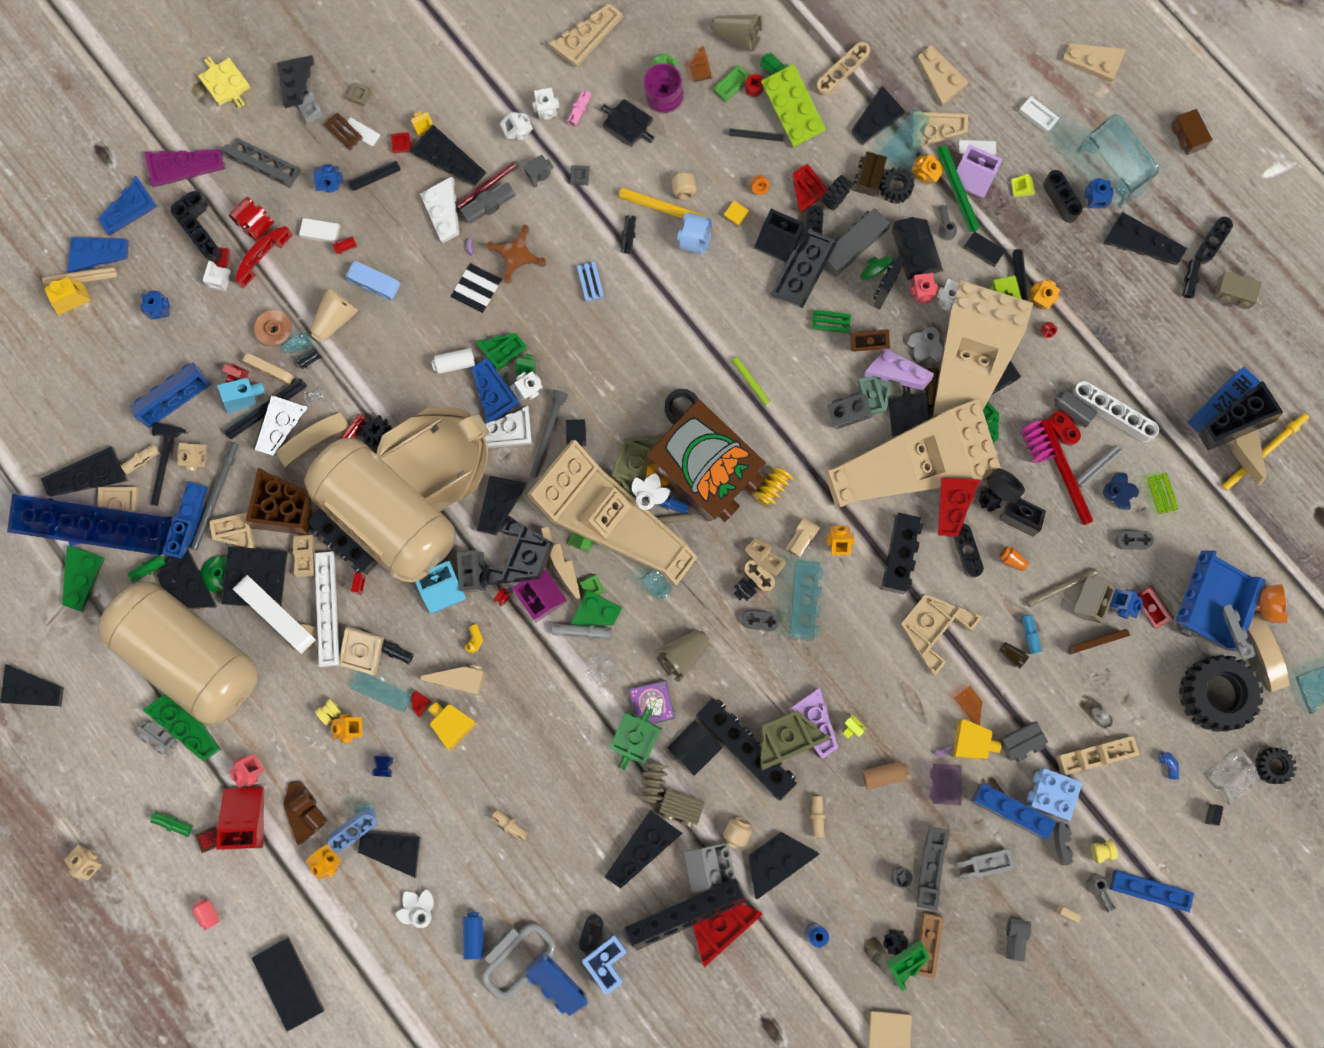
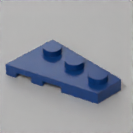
M71 237L67 272L72 273L82 269L89 270L93 266L107 265L125 260L128 255L129 241L127 239Z
M488 358L472 367L487 423L497 420L519 405L518 400Z

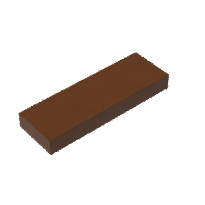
M1128 629L1120 630L1072 645L1067 649L1071 655L1130 636Z

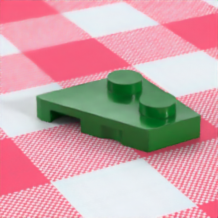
M517 333L507 334L503 337L496 336L493 339L476 341L478 347L498 371L528 349Z
M587 590L571 624L614 625L622 610V606Z

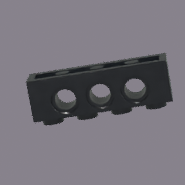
M321 508L307 521L311 526L309 530L317 537L322 535L325 538L323 542L330 549L335 547L339 551L337 555L345 562L347 560L353 563L351 567L357 573L363 572L367 575L378 564L371 555L332 521ZM333 525V531L327 534L326 528ZM342 538H347L348 541L346 545L340 546V540ZM357 550H361V556L357 559H354V552Z
M899 512L895 516L881 590L904 595L907 590L911 589L912 579H909L910 572H913L915 569L916 560H913L914 553H917L919 549L917 536L918 534L921 535L923 523H920L921 517ZM903 531H907L910 533V540H906L903 538ZM905 550L907 558H901L898 551ZM896 568L903 570V577H898L895 574Z

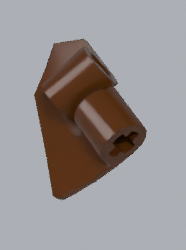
M302 782L289 783L284 807L296 843L301 845L328 822V819L316 806L314 796Z

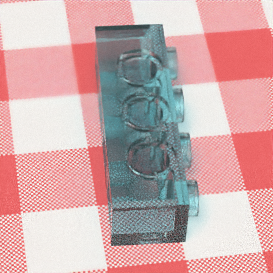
M797 560L795 563L789 639L813 641L814 637H818L819 625H815L816 617L820 615V606H817V598H821L822 587H818L819 579H822L823 568H820V562ZM806 577L811 578L813 585L806 586L803 583V579ZM808 596L812 601L811 605H804L801 600L802 597ZM803 615L808 616L810 624H802L800 617Z

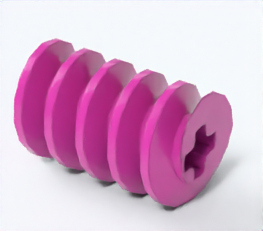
M1041 420L1025 426L1020 431L1021 435H1026L1023 441L1029 442L1026 448L1032 449L1029 455L1035 456L1032 459L1033 463H1041L1056 456L1049 454L1054 450L1053 448L1046 447L1051 442L1043 440L1048 435L1041 434L1045 429L1044 427H1038L1042 422Z

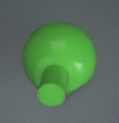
M660 53L654 57L652 66L660 63L675 66L678 64V60L671 58L666 53Z

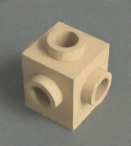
M179 443L177 466H185V470L197 471V467H205L207 444Z
M77 845L64 859L70 868L69 873L77 879L80 877L89 880L102 866L97 859L99 856L95 851Z

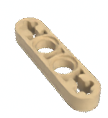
M865 42L856 44L818 80L816 86L817 93L821 96L831 94L868 59L870 46ZM859 50H865V54L862 52L860 55H858ZM846 60H852L854 62V66L848 67L845 65L844 62ZM836 71L840 72L842 74V77L838 79L834 78L832 76V73ZM830 81L828 88H821L822 85L825 86Z

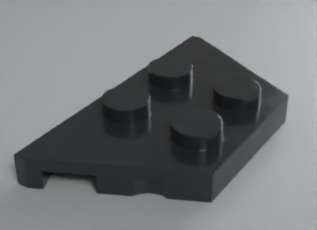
M189 547L182 559L171 556L157 574L162 588L188 609L216 608L217 605Z
M782 832L775 835L748 855L755 898L757 900L820 854Z

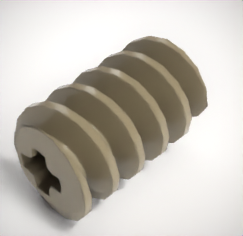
M656 763L644 764V767L649 771L642 773L647 779L641 780L645 787L639 788V791L644 795L638 796L637 799L644 803L661 806L656 801L663 800V797L658 793L665 790L660 787L661 784H666V781L661 777L667 776L668 773L663 771V769L669 768V766Z

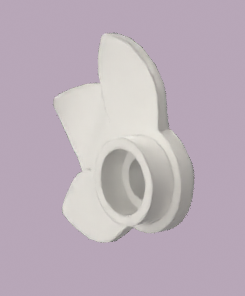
M658 474L650 475L645 481L639 478L634 479L632 491L636 495V504L640 509L649 510L654 504H662L668 498L670 489L660 488L661 482ZM644 497L649 498V502L647 504H644L642 502Z
M425 890L420 897L413 892H404V909L396 912L399 921L403 924H413L417 928L428 926L432 918L430 911L434 906L431 892ZM419 914H424V921H419Z

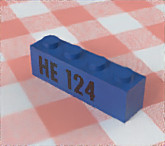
M1243 366L1187 423L1200 433L1208 422L1229 408L1235 401L1242 398L1248 391L1255 388L1261 381Z
M984 783L978 785L970 801L1041 839H1049L1057 822Z

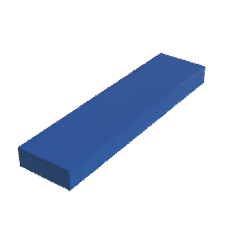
M1113 870L1109 890L1189 913L1194 896L1193 892Z

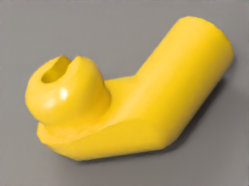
M478 624L469 627L472 638L465 645V650L468 653L477 652L483 643V637Z

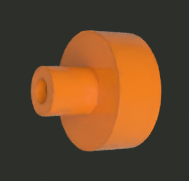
M757 175L751 180L750 186L755 194L763 195L769 190L770 183L764 175Z

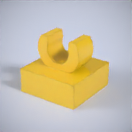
M418 111L413 114L415 118L411 119L417 135L420 137L427 132L433 123L427 112L421 114Z

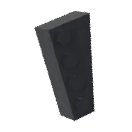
M1261 381L1255 388L1248 391L1242 398L1235 401L1229 408L1208 422L1198 436L1209 451L1276 422L1283 411L1264 381Z

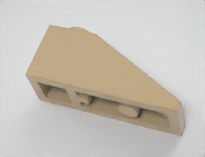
M1256 430L1228 442V445H1231L1234 456L1257 486L1263 484L1267 475L1259 432Z
M470 665V668L460 667L423 675L420 680L480 696L486 673L481 671L482 667Z

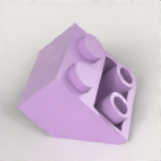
M969 144L957 169L964 190L984 199L1003 159Z

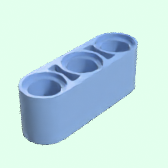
M357 261L352 262L345 275V279L350 283L390 301L393 300L401 285L396 279Z

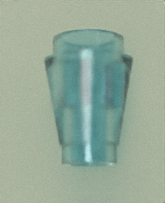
M300 332L282 343V349L286 354L308 350L312 346L310 337L306 332L303 334Z

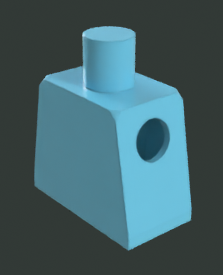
M247 378L217 385L227 414L255 405L256 400L254 396L265 393L262 382L250 385Z

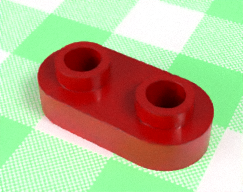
M1056 411L1049 417L1055 434L1063 444L1073 446L1080 440L1081 433L1067 414L1062 411ZM1057 418H1061L1062 423H1059ZM1069 432L1074 434V438L1069 436Z

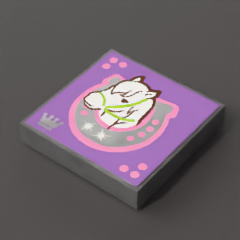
M666 680L628 689L635 716H642L645 707H649V709H653L648 719L652 724L675 719Z

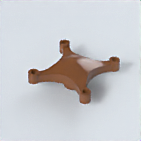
M526 224L522 225L521 234L514 241L504 245H496L492 241H488L486 244L488 250L496 251L505 258L507 272L503 279L507 284L511 282V277L515 270L522 265L533 263L541 267L546 266V259L534 256L526 246V236L529 233V227Z

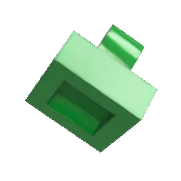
M525 354L524 359L517 358L516 375H521L524 372L526 374L533 372L534 375L536 374V361H532L533 355Z

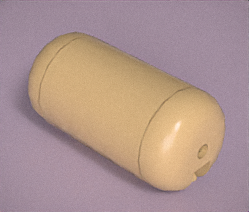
M356 438L337 440L325 448L309 466L304 481L311 500L397 579L409 583L424 579L435 566L442 563L453 548L456 532L451 522L360 440Z
M138 582L125 588L109 603L100 618L98 635L103 644L197 721L205 725L219 724L231 718L256 688L259 672L254 661L154 582Z

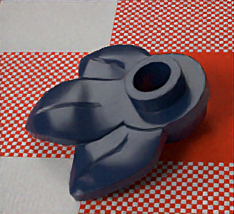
M1119 473L1113 476L1111 483L1104 487L1103 495L1107 500L1114 501L1119 509L1130 510L1131 504L1129 500L1136 498L1139 495V490L1136 485L1128 483V475L1126 473Z

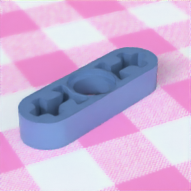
M363 809L333 831L328 838V845L335 852L342 851L376 825V812L372 809ZM354 827L358 831L356 833H349L347 829Z

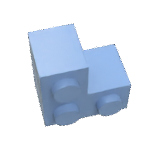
M616 934L582 960L606 995L623 983V978L615 969L613 963L626 954L627 949Z

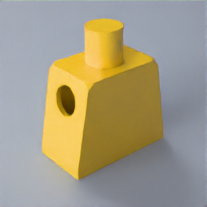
M71 277L52 281L50 285L44 288L57 315H61L91 301L85 285Z
M435 702L428 710L435 717L430 725L448 750H452L477 724L476 721L451 704L443 709Z
M961 719L958 721L952 757L987 759L989 752L1000 753L1002 743L991 740V730Z

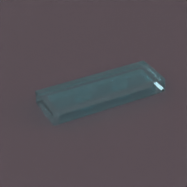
M360 671L350 688L405 713L412 698V694Z

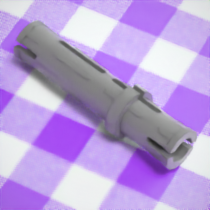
M553 623L552 635L582 637L589 638V640H611L612 628H601L594 625L580 626Z

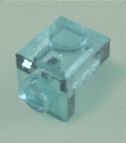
M651 569L640 578L645 587L657 600L667 597L673 589L661 573L654 569Z

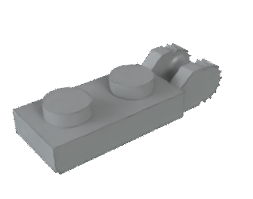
M1010 849L970 857L968 860L955 863L956 867L959 868L972 864L973 872L961 873L958 875L960 880L972 877L979 878L1015 869Z

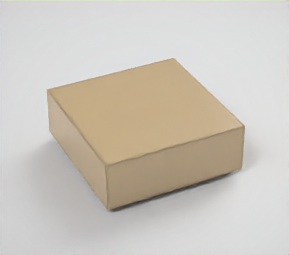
M1058 906L1055 911L1056 914L1072 922L1079 923L1081 920V915L1065 907Z

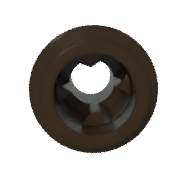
M1007 642L999 650L1014 668L1018 667L1021 669L1029 659V656L1026 655L1027 652Z

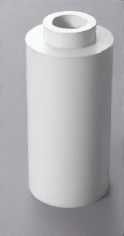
M472 348L434 356L435 360H431L433 370L437 371L438 374L475 366Z

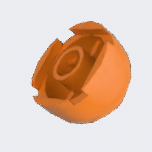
M1283 584L1267 586L1260 595L1256 612L1260 611L1262 617L1268 622H1288L1287 612H1285L1286 599Z

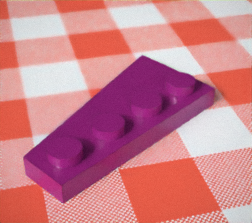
M185 150L172 153L168 151H160V153L144 152L151 183L154 188L225 169L220 150H196L195 152H187Z

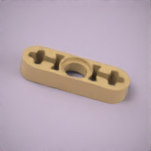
M246 353L242 359V362L249 367L284 384L290 385L294 378L287 371L252 354Z

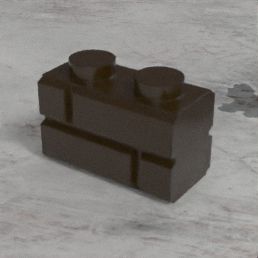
M867 151L865 157L860 158L858 168H861L860 174L856 173L853 182L856 185V192L873 197L877 195L887 161L886 156L876 155V153Z

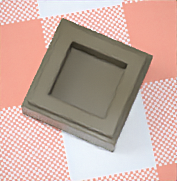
M354 82L346 98L348 101L364 107L372 91L370 88Z

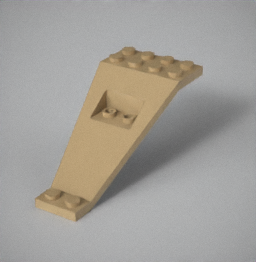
M962 280L960 281L950 311L932 418L946 410L975 399L980 400L982 410L985 408L1026 332L1033 303Z
M975 399L946 410L824 473L835 506L838 508L859 500L940 488L941 477L982 480L991 476L995 469H1001L980 400Z
M571 440L527 494L552 523L660 572L672 586L678 585L697 559V556L687 544L648 510L640 509L636 504V499L604 472L576 440Z

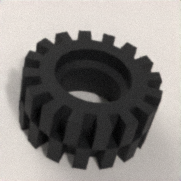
M894 167L891 168V171L887 170L886 174L883 175L879 189L882 191L881 196L885 195L886 201L890 199V203L893 204V201H896V204H899L900 201L903 203L906 199H909L915 183H913L914 177H911L912 174L910 172L906 173L907 169L904 168L901 171V167H898L897 170ZM893 180L901 181L904 188L901 191H895L890 187V183Z
M843 175L838 176L823 195L821 202L832 211L835 210L843 202L847 194H849L853 183Z
M1282 748L1263 750L1262 753L1258 754L1259 758L1255 760V762H1258L1255 768L1259 769L1256 772L1257 775H1261L1260 779L1266 780V783L1269 784L1289 782L1292 780L1290 777L1295 776L1293 771H1297V767H1293V764H1296V760L1291 759L1293 755L1287 754L1289 751L1282 750ZM1273 758L1280 760L1282 763V770L1278 774L1273 773L1269 768V762Z

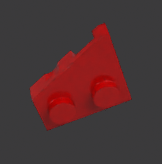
M808 163L792 175L798 209L802 213L821 200L828 188Z

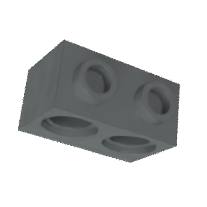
M860 392L852 393L849 395V398L844 400L842 398L835 399L831 402L832 404L827 405L832 425L837 430L873 418L867 396L863 393L860 394ZM862 402V408L859 411H855V405ZM843 408L844 414L841 417H837V411Z
M476 550L457 552L459 591H486V586L480 582L485 571L484 552Z

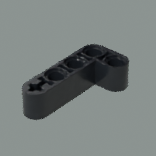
M191 191L173 203L170 211L207 261L216 263L222 258V252L197 220V217L207 210L208 203L201 193ZM210 248H211V249L213 250V252H214V254H212V255H211V254L209 253V251H208V250H210Z

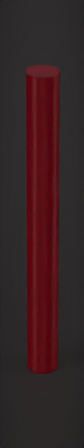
M512 161L455 204L457 209L460 211V209L476 199L480 193L489 189L517 168L516 164Z

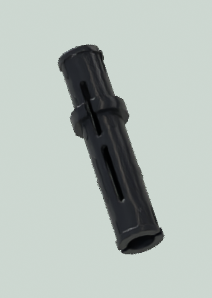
M384 639L381 651L388 654V657L396 658L409 665L414 657V653L399 647L400 645L397 643L393 644Z

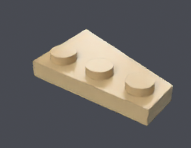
M932 45L918 56L917 60L926 78L929 79L934 94H937L941 107L968 85L969 81Z
M913 112L911 150L967 134L968 114Z

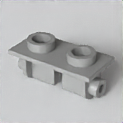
M146 720L142 724L143 728L137 726L138 738L146 744L149 742L154 746L153 748L156 752L170 757L169 749H175L178 745L174 737L167 732H164L159 737L158 734L162 729L152 721L148 722Z

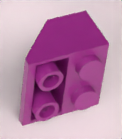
M543 570L540 579L522 581L512 588L535 623L567 602V599L546 570Z

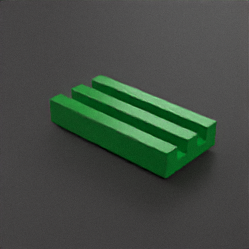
M814 310L812 330L849 334L851 314ZM828 318H837V319H845V320H836V319H828ZM816 322L827 323V324L846 325V326H845V328H844V327L818 325V324H816Z

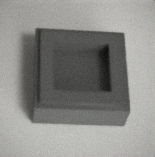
M571 165L570 185L589 186L590 167Z

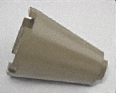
M757 14L716 16L712 20L711 30H713V34L747 51L754 52L760 41L758 32L759 30L762 31L763 20L762 16Z
M695 630L659 647L654 651V654L659 655L656 659L662 669L668 675L673 674L675 676L674 680L679 682L707 648L709 638L704 631Z

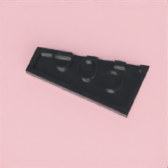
M432 125L409 150L412 155L474 187L486 174L484 169L435 125Z

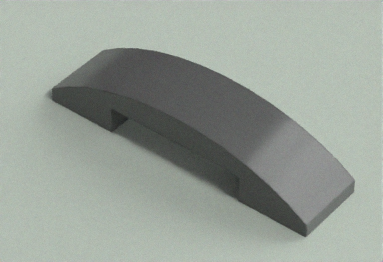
M929 826L921 863L917 907L938 911L941 891L939 887L945 850H947L949 829Z

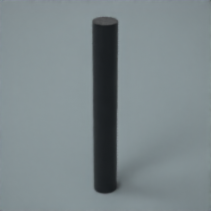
M729 129V136L783 142L784 134Z

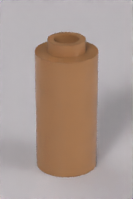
M901 761L862 771L867 790L904 781L906 776L909 775L906 764H902Z

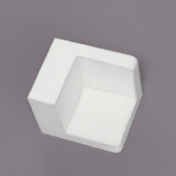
M209 261L203 282L208 288L226 291L232 272L230 269L217 267L214 262Z

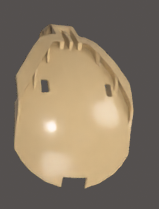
M427 407L415 417L409 418L385 433L380 440L376 455L441 512L477 490L488 461L489 452L485 437L489 434V430L480 415L471 416L467 411L459 408ZM437 425L439 430L433 433L431 429ZM464 471L465 474L458 478V473Z

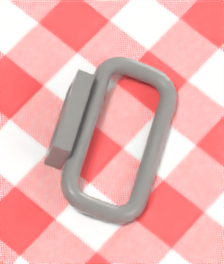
M529 924L519 932L513 925L484 954V959L489 964L482 972V983L496 998L501 1000L510 999L529 981L525 972L509 990L504 992L499 990L490 980V974L529 933H538L548 944V949L545 952L550 957L554 954L556 949L555 940L542 926Z

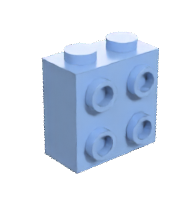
M1045 768L1039 769L1033 777V783H1035L1033 790H1030L1027 796L1028 807L1064 821H1071L1082 782Z

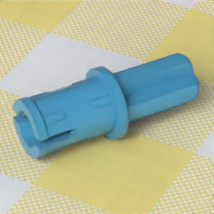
M1023 616L1021 620L1025 631L1024 638H1027L1030 654L1043 652L1038 637L1040 633L1036 630L1033 616Z

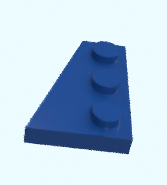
M137 176L133 178V183L121 192L122 195L116 202H112L98 218L110 236L157 207Z

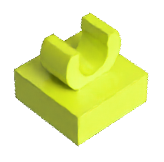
M852 714L845 722L848 727L844 730L843 734L848 739L854 733L860 737L865 732L866 727Z

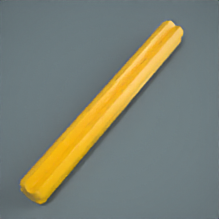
M621 188L619 192V198L681 219L684 218L685 213L706 217L705 214L626 188Z

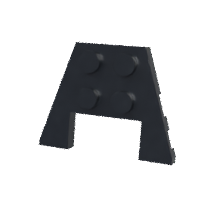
M508 516L502 532L505 535L517 537V540L504 570L486 566L480 580L482 585L540 579L554 546L550 540Z

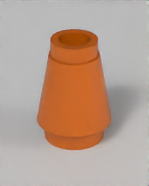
M1006 546L999 555L1002 563L1022 572L1029 565V562L1014 547Z

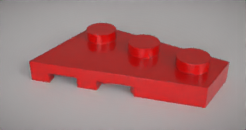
M941 477L938 536L958 537L977 486L981 481L980 479Z

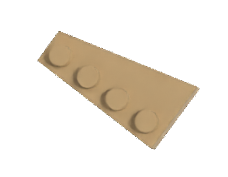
M607 4L592 14L588 20L580 22L576 25V28L570 32H565L558 40L550 42L549 47L577 68L623 18V14L611 4Z

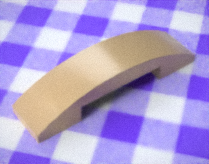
M341 412L329 416L294 436L279 448L276 454L285 468H288L301 460L302 455L331 437L336 438L343 434L349 427V424Z
M1256 613L1253 615L1247 636L1252 639L1265 671L1263 674L1269 691L1273 692L1290 686L1288 673L1281 651L1270 628L1261 614Z

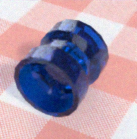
M374 756L373 762L376 768L372 770V776L392 777V770L389 767L393 764L394 757Z

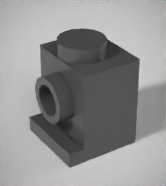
M543 155L523 165L525 174L534 187L538 186V181L547 179L551 174V170L554 169L549 159L546 160Z

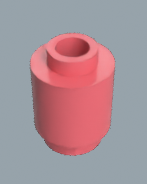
M202 899L193 905L195 909L191 911L199 926L203 927L204 930L219 923V915L210 900L206 902L205 899Z

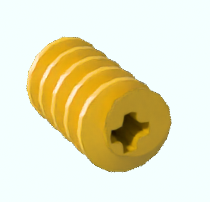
M773 467L771 469L772 474L768 473L767 479L762 482L763 486L760 485L757 488L758 491L753 493L754 498L769 509V503L776 504L773 500L774 497L780 499L777 492H785L782 485L789 486L786 480H794L786 470L780 467Z

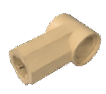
M803 518L785 550L791 555L800 558L820 527Z

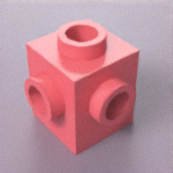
M933 273L914 275L911 281L912 286H910L911 297H914L915 303L928 304L932 302L936 294H938V284L934 283Z
M252 754L246 758L241 757L237 759L229 773L231 779L239 788L246 784L249 787L258 781L257 777L264 771V768L256 756Z

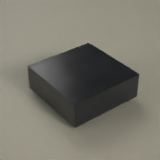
M1217 804L1209 805L1205 824L1219 826L1223 806Z

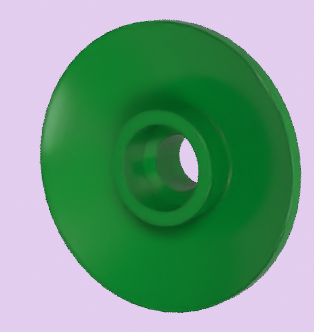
M891 256L879 259L877 257L871 258L867 261L868 265L860 274L861 280H868L879 275L889 267L894 259Z
M214 556L207 560L201 569V575L210 592L223 593L227 556ZM220 570V576L216 577L215 572Z

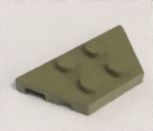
M664 435L627 438L623 440L611 476L635 499L636 495L632 491V483L635 478L645 481L647 464L642 458Z
M798 710L767 723L761 727V770L763 771L829 741L831 738L828 734L825 735L812 721H808Z

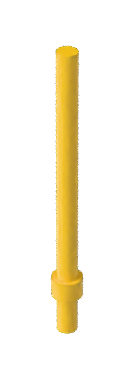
M1303 413L1295 421L1285 426L1286 429L1262 449L1263 459L1287 437L1295 434L1300 429V426L1309 419V416ZM1244 467L1222 485L1225 491H1228L1247 474Z

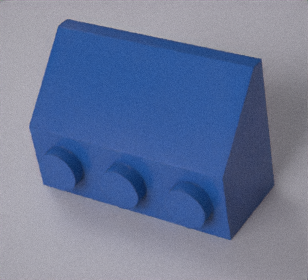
M544 950L526 967L527 979L533 985L537 983L542 988L540 990L547 999L552 998L556 1002L555 1007L562 1014L566 1012L570 1016L588 1003L586 993Z

